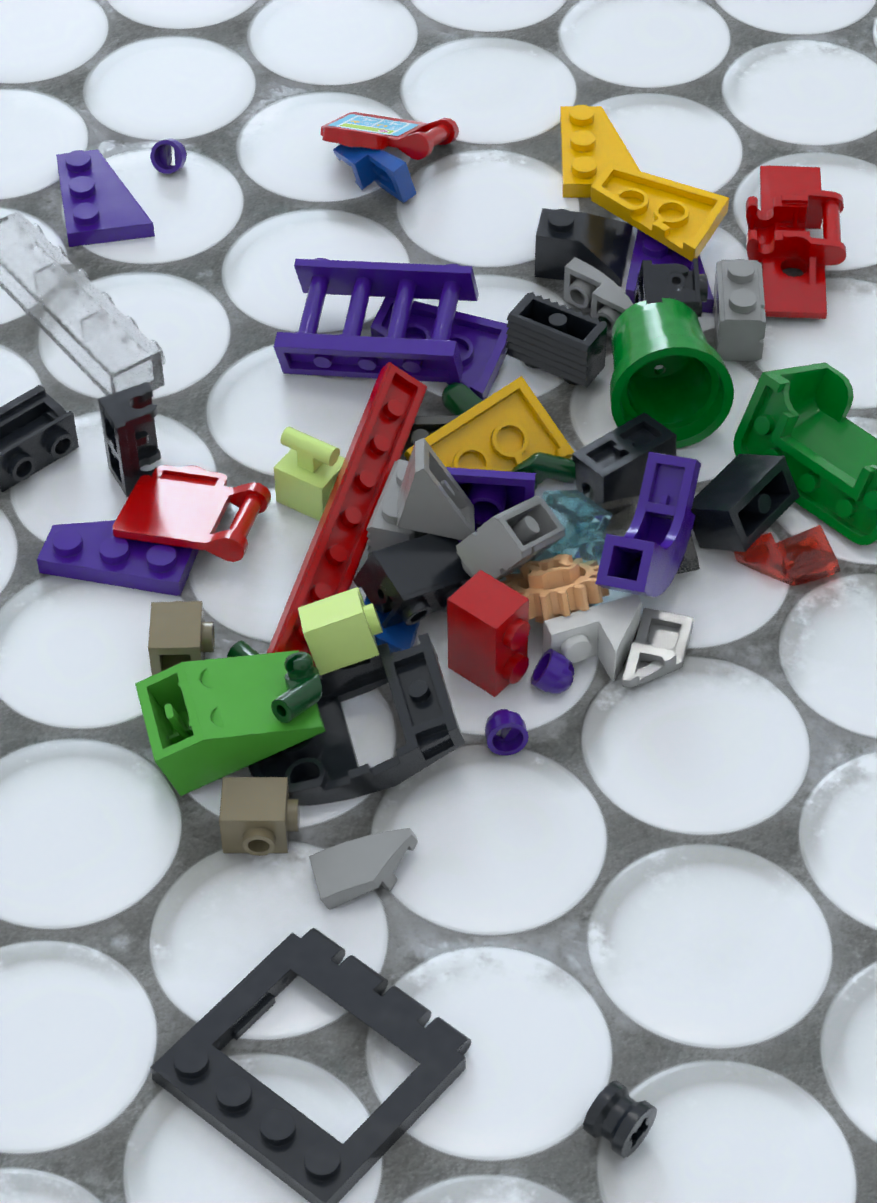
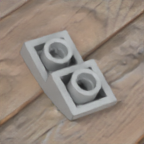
M574 257L565 266L564 301L591 313V319L598 318L599 322L606 321L607 336L611 337L615 321L627 308L633 305L632 301L613 280L588 263Z

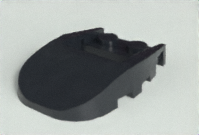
M429 634L418 635L419 645L393 653L388 643L377 645L378 656L320 675L322 696L317 705L326 731L249 765L248 768L253 777H288L289 799H299V805L312 806L333 803L397 786L465 744L438 661L439 658ZM389 683L407 744L396 749L397 756L372 768L368 763L359 766L341 702Z

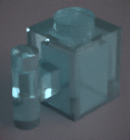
M578 490L544 491L541 497L565 528L566 535L547 549V551L554 556L557 554L572 555V558H582L586 561L601 560L606 537L604 531L612 514Z

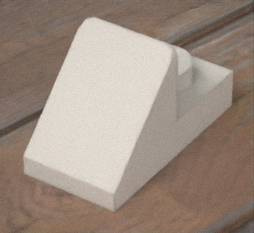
M638 594L630 595L589 607V610L572 612L570 616H559L545 620L543 623L542 655L551 648L564 655L572 663H578L588 657L597 655L611 681H615L630 653L632 642L636 640L641 617L642 600Z

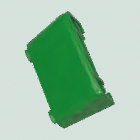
M825 362L762 372L735 433L733 441L735 455L785 456L800 496L795 501L797 504L858 545L877 543V438L846 418L854 398L853 387L849 379Z

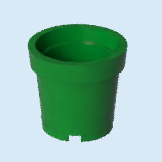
M661 298L662 302L647 304V301L644 300L627 308L617 318L612 328L611 349L614 372L610 382L612 416L617 427L645 412L677 435L676 449L691 446L710 436L727 418L734 399L732 378L719 353L708 344L697 315L688 305L672 298ZM663 365L661 369H655L656 366Z

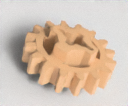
M557 554L553 558L529 561L519 568L520 574H509L506 576L505 581H501L529 599V620L535 618V622L544 623L545 620L559 616H570L572 612L579 610H589V604L602 603V597L609 595V589L595 584L599 569L597 560L583 563V558L573 560L572 555Z

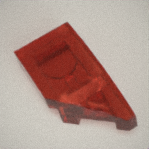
M821 525L777 543L771 532L761 535L745 552L733 551L737 562L792 586L815 581L841 571L837 558Z

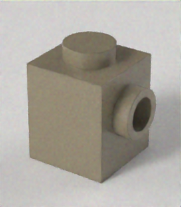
M202 601L151 602L148 652L152 676L181 662L205 660V652H214V622H205Z
M223 777L219 815L223 853H249L256 856L268 855L270 853H288L289 832H299L300 824L299 799H289L288 777Z

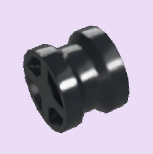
M617 1080L612 1081L598 1094L590 1106L583 1122V1129L594 1138L603 1136L611 1142V1149L622 1158H625L639 1147L649 1133L656 1118L657 1109L646 1100L636 1102L629 1097V1091Z

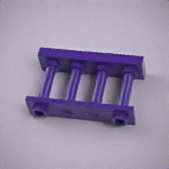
M326 258L295 259L294 268L302 291L308 294L298 332H277L273 347L283 374L377 379L381 369L388 362H391L418 381L461 383L463 364L457 341H450L458 300L478 301L479 293L472 266L342 261ZM326 294L351 295L343 333L340 335L317 334ZM370 296L395 297L388 332L385 337L361 336ZM414 298L439 300L433 333L430 339L405 338Z

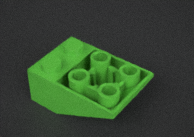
M299 650L181 662L135 683L155 763L180 796L326 731L317 703L288 723L280 722L272 712V701L287 692L284 678L287 673L284 667L285 660L289 655L299 652Z

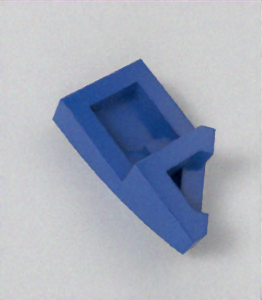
M341 144L333 149L339 161L342 160L352 167L356 178L355 182L361 190L375 181L379 187L402 203H405L417 194L407 164L400 158L380 149L348 147Z

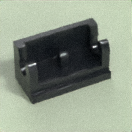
M148 382L98 399L108 468L126 497L130 496L141 476L152 475L157 467L151 471H142L140 468L144 465H151L161 459L154 417L158 414L156 404H152L153 390Z
M644 412L572 453V461L575 463L576 486L579 494L584 496L590 492L592 487L595 495L593 499L595 509L603 517L635 500L640 495L649 452L676 456L677 435Z

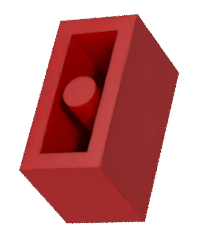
M478 571L447 599L448 668L494 697L510 683H517L524 676L529 666V658L527 657L528 635L530 632V624L528 623L529 599L484 571Z

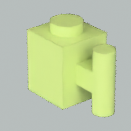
M287 427L281 435L280 442L291 449L274 466L276 502L320 521L345 458L339 456V448L292 427Z
M359 587L298 608L302 631L319 675L379 655L374 635L383 633L374 604H364Z

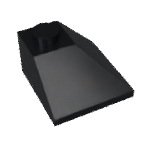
M542 208L536 232L535 277L564 280L565 266L576 257L598 269L618 286L622 287L633 226L626 222L589 213L574 212L566 209Z

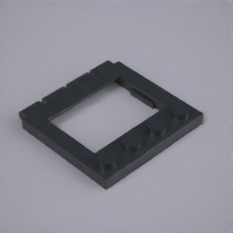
M316 928L310 929L302 938L292 932L150 1068L152 1080L310 1203H338L466 1069V1057L464 1054L471 1045V1039L440 1017L435 1018L425 1028L424 1026L428 1023L432 1013L428 1008L397 986H392L381 996L387 988L388 980L353 955L348 956L341 963L345 956V949ZM298 975L420 1063L343 1144L221 1052L233 1038L238 1040L276 1003L275 997Z

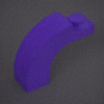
M649 452L632 523L623 537L606 534L595 584L605 589L649 597H658L669 587L683 560L695 520V515L691 512L701 467V463L697 459Z

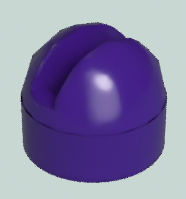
M171 138L157 142L152 147L150 153L152 165L157 171L164 174H171L180 170L187 158L185 146L180 141ZM171 146L174 148L175 165H170L172 162Z
M551 648L542 655L533 671L531 684L544 692L553 694L563 693L571 687L573 682L574 668L572 662L561 653Z
M501 709L487 718L485 737L487 745L493 753L502 756L513 755L526 746L529 736L525 721L520 714L508 709ZM499 730H501L500 736L496 735Z

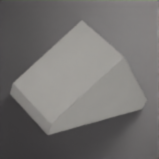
M425 438L415 441L398 493L397 527L464 540L471 533L475 532L474 505Z

